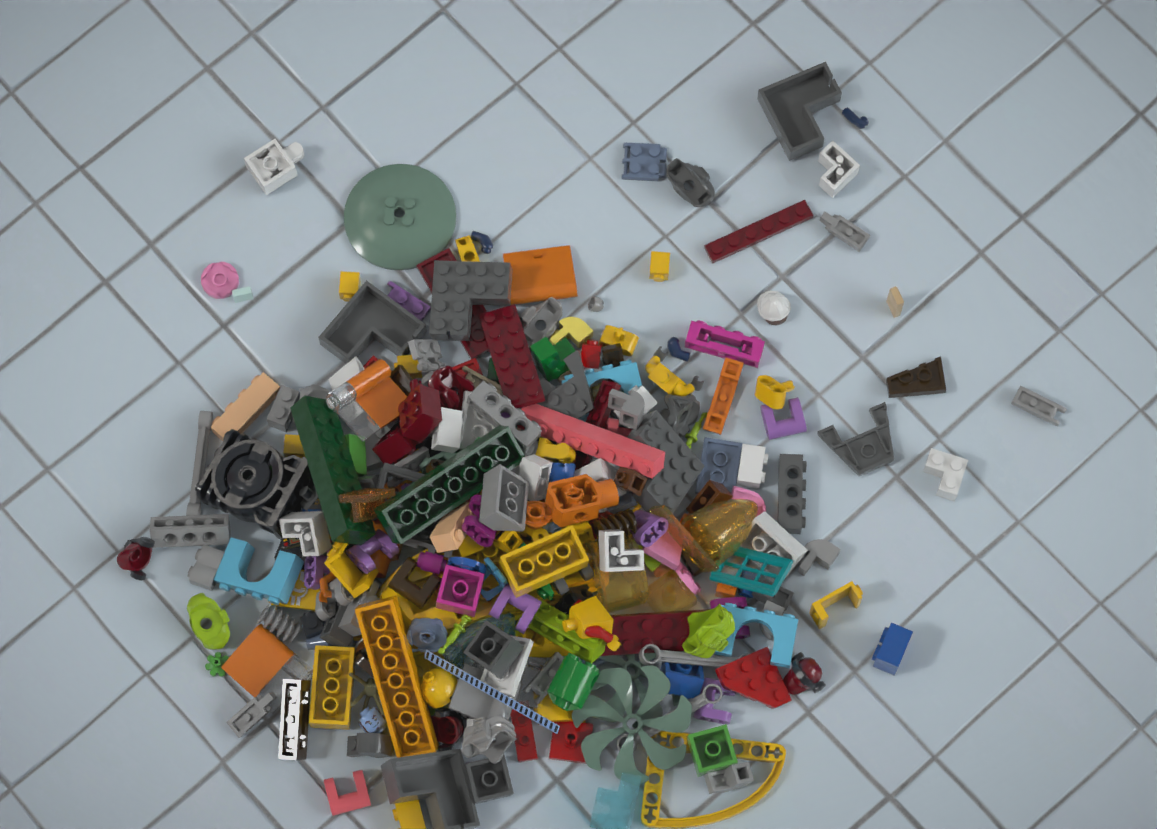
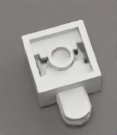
M273 139L246 156L244 161L249 172L264 193L268 195L298 176L294 164L304 158V151L302 145L297 142L282 149L277 140Z

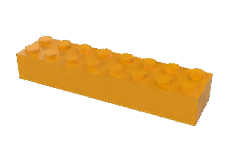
M397 596L358 605L355 608V613L396 757L436 752L439 744L428 705L421 693V680L411 645L407 639V631Z

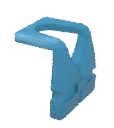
M487 557L484 559L485 566L487 567L484 580L492 574L499 583V586L489 591L481 590V595L489 601L503 590L508 580L492 560Z

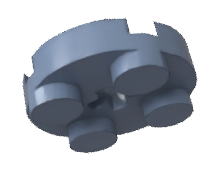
M415 618L412 620L407 633L409 644L411 646L414 644L418 647L419 651L425 653L426 650L432 653L437 652L440 647L446 644L448 636L442 620L438 618Z

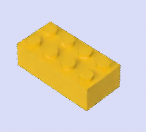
M573 525L500 556L499 564L515 598L588 567L589 558Z
M315 645L309 725L311 728L350 730L354 679L349 676V673L355 674V647Z

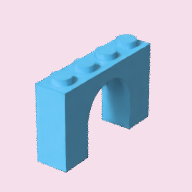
M630 359L620 362L621 366L613 367L612 364L602 366V370L594 372V369L585 370L588 385L590 387L595 381L607 378L621 385L622 392L628 394L635 385L638 387L642 385L637 363H632ZM565 375V380H561V385L574 377V375ZM589 413L581 417L579 420L586 422Z
M230 538L213 579L219 584V588L228 592L230 589L235 590L237 594L242 596L250 594L257 600L265 598L275 605H279V603L287 604L304 561L296 554L280 550L269 575L261 581L248 582L247 568L255 548L246 541Z
M732 603L721 605L732 613L735 631L727 638L728 645L722 652L716 650L714 652L715 655L732 657L735 636L738 630L748 623H760L765 625L774 637L770 665L790 668L798 626V619H795L794 615L783 614V616L775 615L776 612L764 610V613L757 612L756 608L753 607L741 609L736 608L737 605Z

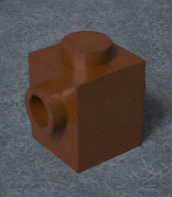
M619 467L614 482L619 489L640 496L648 478L634 470Z

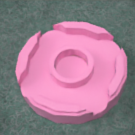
M226 262L211 263L204 269L201 275V284L209 296L216 299H224L232 295V290L237 289L239 277L236 269L231 264Z
M679 562V566L675 570L676 573L695 595L701 591L698 582H694L693 575L682 562Z

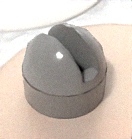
M592 296L588 302V309L594 312L601 311L604 307L603 300Z

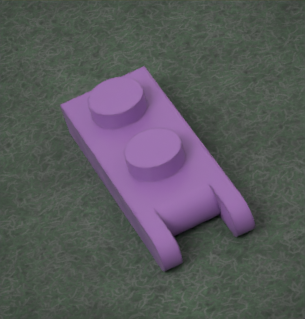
M388 281L387 285L392 290L387 296L423 321L431 307L392 281Z

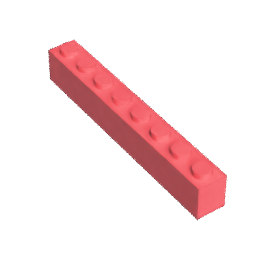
M539 404L521 409L530 421L533 420L539 424L542 430L541 437L559 444L566 443L572 449L596 458H602L604 461L634 470L649 478H653L664 468L665 451ZM517 425V428L525 430L522 425Z

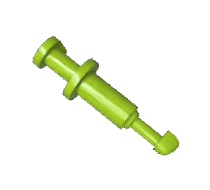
M707 412L701 414L699 421L695 422L690 433L685 435L687 439L685 444L690 449L692 442L696 443L698 440L696 436L702 427L703 419L707 417Z
M464 614L461 618L462 621L459 624L455 623L453 625L454 630L446 639V644L443 648L440 647L438 653H445L449 644H453L461 633H465V625L472 621L469 616Z

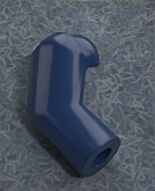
M848 107L842 111V115L859 129H863L869 124L865 116L859 118Z
M472 231L471 240L481 243V251L483 253H491L493 243L490 237Z
M671 337L667 342L671 356L688 362L691 353L681 350L679 339Z

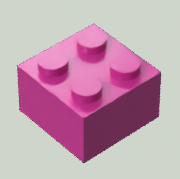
M446 565L436 600V608L475 617L485 574Z

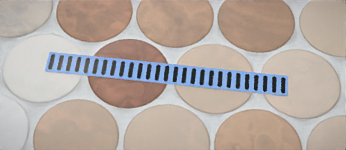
M426 650L425 659L554 733H558L559 725Z

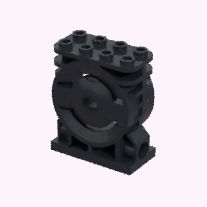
M231 429L225 433L220 448H217L214 458L206 467L205 474L201 481L197 483L195 491L202 503L211 505L215 509H220L224 513H230L242 521L256 522L261 529L274 534L278 539L284 540L279 519L291 512H300L302 508L300 502L303 497L299 495V491L303 486H308L311 489L314 486V482L305 457L299 458L291 455L284 458L269 444L255 438L250 439L248 435L240 434L237 430ZM268 462H270V463H271V466H272V472H273L272 475H271L270 467H269L268 464H267ZM250 475H253L250 480H247Z

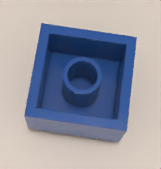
M892 622L889 628L885 627L879 640L882 645H877L871 659L875 661L873 667L895 676L913 631Z

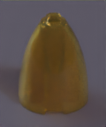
M728 499L707 505L688 515L680 524L681 535L686 537L690 545L688 550L701 564L707 567L710 565L720 566L745 542L752 530V521L757 517L758 506L749 499Z

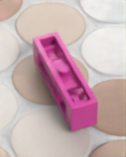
M697 320L696 322L691 321L685 341V348L724 359L727 357L743 362L745 365L758 368L765 341H762L757 336L748 337L739 331L730 332L721 326L713 327ZM708 336L715 341L723 342L737 347L743 346L742 352H739V349L716 343L713 341H709V343H707Z

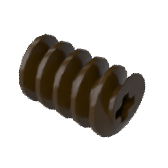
M629 509L628 511L624 510L621 513H616L614 516L603 517L600 521L594 520L593 529L598 539L599 530H622L626 536H629L630 529L634 534L637 532V521L634 512Z

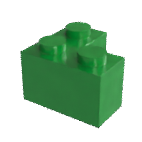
M544 337L530 346L536 367L548 382L559 378L560 375L570 370L563 359L576 350L566 338L552 345L548 338Z

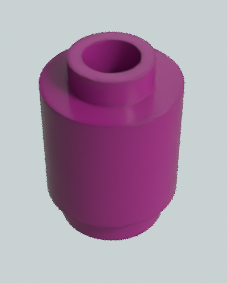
M428 551L420 552L417 567L423 571L439 575L440 571L444 572L447 560H444V555Z

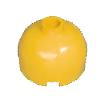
M435 668L425 673L420 683L421 693L425 702L435 709L447 705L451 701L450 697L456 688L457 677L443 668Z

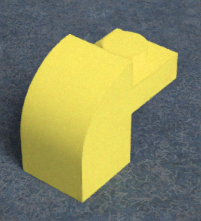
M566 317L559 321L560 330L554 331L550 336V342L554 345L566 338L567 340L570 339L580 349L583 342H587V339L593 337V330L580 318Z

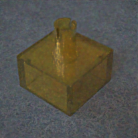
M673 569L642 590V596L654 612L687 611L697 604V597Z

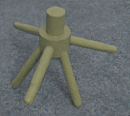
M350 672V677L364 685V690L351 703V707H354L366 695L362 711L367 708L370 697H374L381 715H384L381 702L377 696L378 690L375 680L369 678L365 682Z

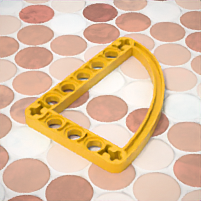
M661 731L651 737L653 739L660 735L661 739L667 740V736H671L669 746H666L667 742H660V745L670 749L677 748L673 745L672 741L674 738L680 737L686 745V753H691L687 742L688 733ZM731 738L733 745L740 744L743 747V752L736 754L737 759L775 763L770 775L758 790L741 802L711 814L686 818H659L664 770L657 768L648 756L646 775L650 776L655 773L660 777V781L657 784H652L648 780L644 784L641 811L642 824L648 828L659 829L692 828L714 824L744 812L760 801L776 783L784 766L785 748L775 743ZM759 746L762 748L763 753L761 756L756 757L752 754L751 749ZM766 747H769L768 752H774L775 749H779V753H782V755L775 758L774 754H768V758H765ZM650 793H654L658 797L657 802L654 804L646 800V796ZM657 807V810L653 809L652 817H655V820L647 823V819L644 816H648L649 808Z

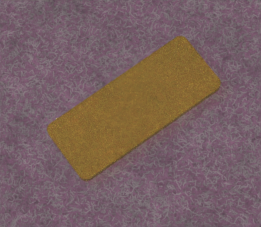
M665 505L652 506L649 509L652 514L668 520L667 532L704 573L715 572L719 569L717 564Z

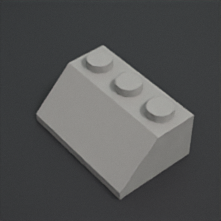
M501 464L486 472L483 479L479 522L492 530L524 531L529 482Z

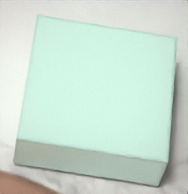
M251 287L232 290L235 303L253 299Z

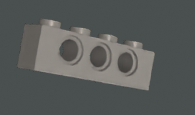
M483 380L468 396L467 404L495 428L499 425L509 426L521 450L525 453L541 436V427L537 422L530 421L523 410L520 408L516 409L511 404L509 398L504 395L501 396L496 392L497 389L491 383L487 384ZM493 400L496 404L490 406L486 401ZM506 412L510 417L503 418L501 413ZM522 425L525 430L519 431L515 426Z
M229 514L151 517L150 537L155 541L154 547L228 544L230 541Z

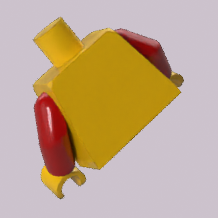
M596 596L585 601L578 600L570 608L569 619L562 621L565 632L575 630L581 639H602L612 651H616L621 645L618 642V637L612 635L613 618Z

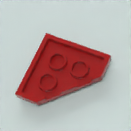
M768 646L715 669L724 689L732 690L752 701H758L771 709L792 701L777 666L770 665L772 655Z

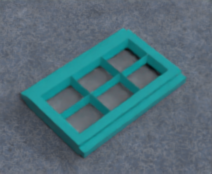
M729 544L716 563L709 579L774 597L790 571L793 560Z

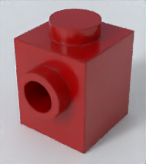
M587 339V342L582 344L581 359L585 368L599 369L602 344H598V340Z

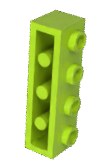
M541 601L542 603L528 628L591 664L604 653L605 641L599 638L581 639L575 630L565 632L562 621L569 619V615L545 601Z

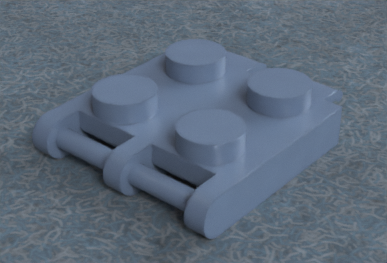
M623 143V148H625V155L622 159L624 164L623 180L659 181V178H666L665 162L667 148H661L660 144ZM628 149H630V158H628ZM628 164H630L629 174H627Z

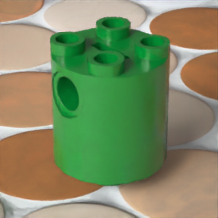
M568 653L564 657L547 690L553 704L566 711L582 710L600 675L598 673L600 670L587 661L583 664L579 657Z

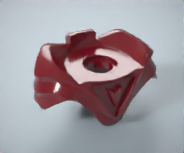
M448 365L437 369L428 383V387L439 390L441 407L462 411L463 393L475 390L470 380L461 376ZM452 387H455L457 389L458 395L456 391L451 389Z

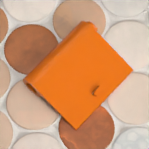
M570 245L503 254L504 262L510 263L513 269L510 305L546 301L550 297L556 300L578 297Z

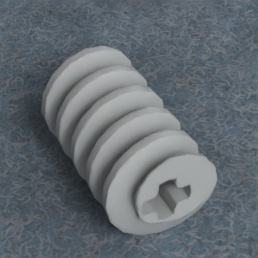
M268 604L260 614L257 624L264 621L263 628L270 625L271 633L274 630H278L276 636L279 637L281 634H284L283 641L290 638L291 643L300 631L302 623L298 622L295 624V618L288 620L289 614L285 613L282 615L281 609L275 611L276 606L271 605L269 607Z

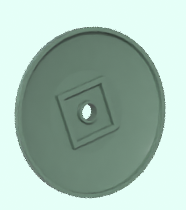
M392 164L371 171L353 187L344 208V227L352 247L366 261L389 270L414 269L417 264L442 252L449 244L456 225L454 199L444 182L432 172L410 164ZM397 210L405 212L404 216L400 218L396 217L394 213Z

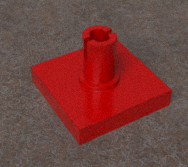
M573 721L554 722L560 728L557 734L552 731L549 759L586 764L581 744L586 736L592 734L593 724L581 723L576 728Z

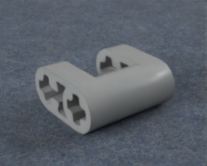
M337 578L328 584V590L332 592V598L327 597V603L319 601L320 591L316 595L315 612L323 621H327L335 615L336 600L342 606H347L354 600V597Z

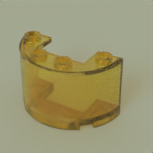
M630 532L629 536H626L624 533V549H639L632 533ZM599 540L585 543V552L589 558V563L595 571L593 583L595 588H597L598 594L594 596L598 598L609 614L647 603L649 590L645 566L644 570L601 571L599 568Z

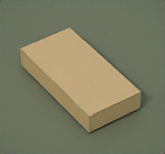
M895 286L890 288L886 300L894 318L900 316L904 300Z

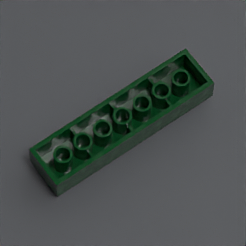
M304 395L290 409L333 542L363 545L376 534L336 411V406L332 400Z
M499 425L373 510L392 543L401 545L483 489V479L486 472L499 464L511 471L520 465L522 457H525L509 426Z

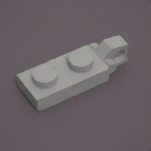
M824 211L819 221L826 225L825 229L858 252L861 251L870 238L868 233L841 215L837 216L834 214V216H831Z
M269 692L264 697L262 695L254 697L226 723L240 738L272 709L270 704L278 697L274 692Z

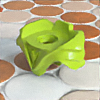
M204 593L192 596L187 605L192 631L205 648L210 650L222 649L230 638V630L227 624L230 619L226 610L220 608L213 599L206 597ZM209 618L212 621V626L209 629H203L200 625L202 619Z
M720 604L707 611L692 613L687 619L690 628L689 637L682 644V647L686 653L700 658H710L716 650L722 652L728 645L727 638L735 631L732 613Z

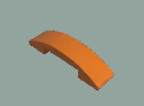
M725 357L703 430L719 435L722 434L744 365L743 362Z

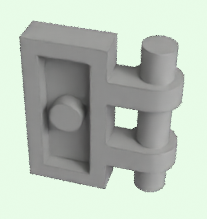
M413 339L408 342L413 360H418L419 362L417 365L419 371L424 373L435 372L437 369L446 366L445 363L438 360L442 358V354L437 340Z

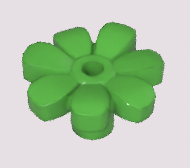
M216 652L215 657L209 655L207 660L210 663L205 665L206 670H211L210 675L213 677L217 673L220 677L225 676V671L221 666L228 660V656L224 655L222 657L221 652Z

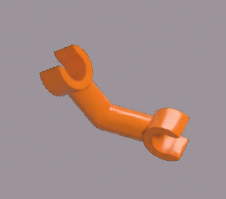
M331 571L319 581L321 590L319 593L320 602L327 603V597L332 598V592L328 590V583L336 579V576Z

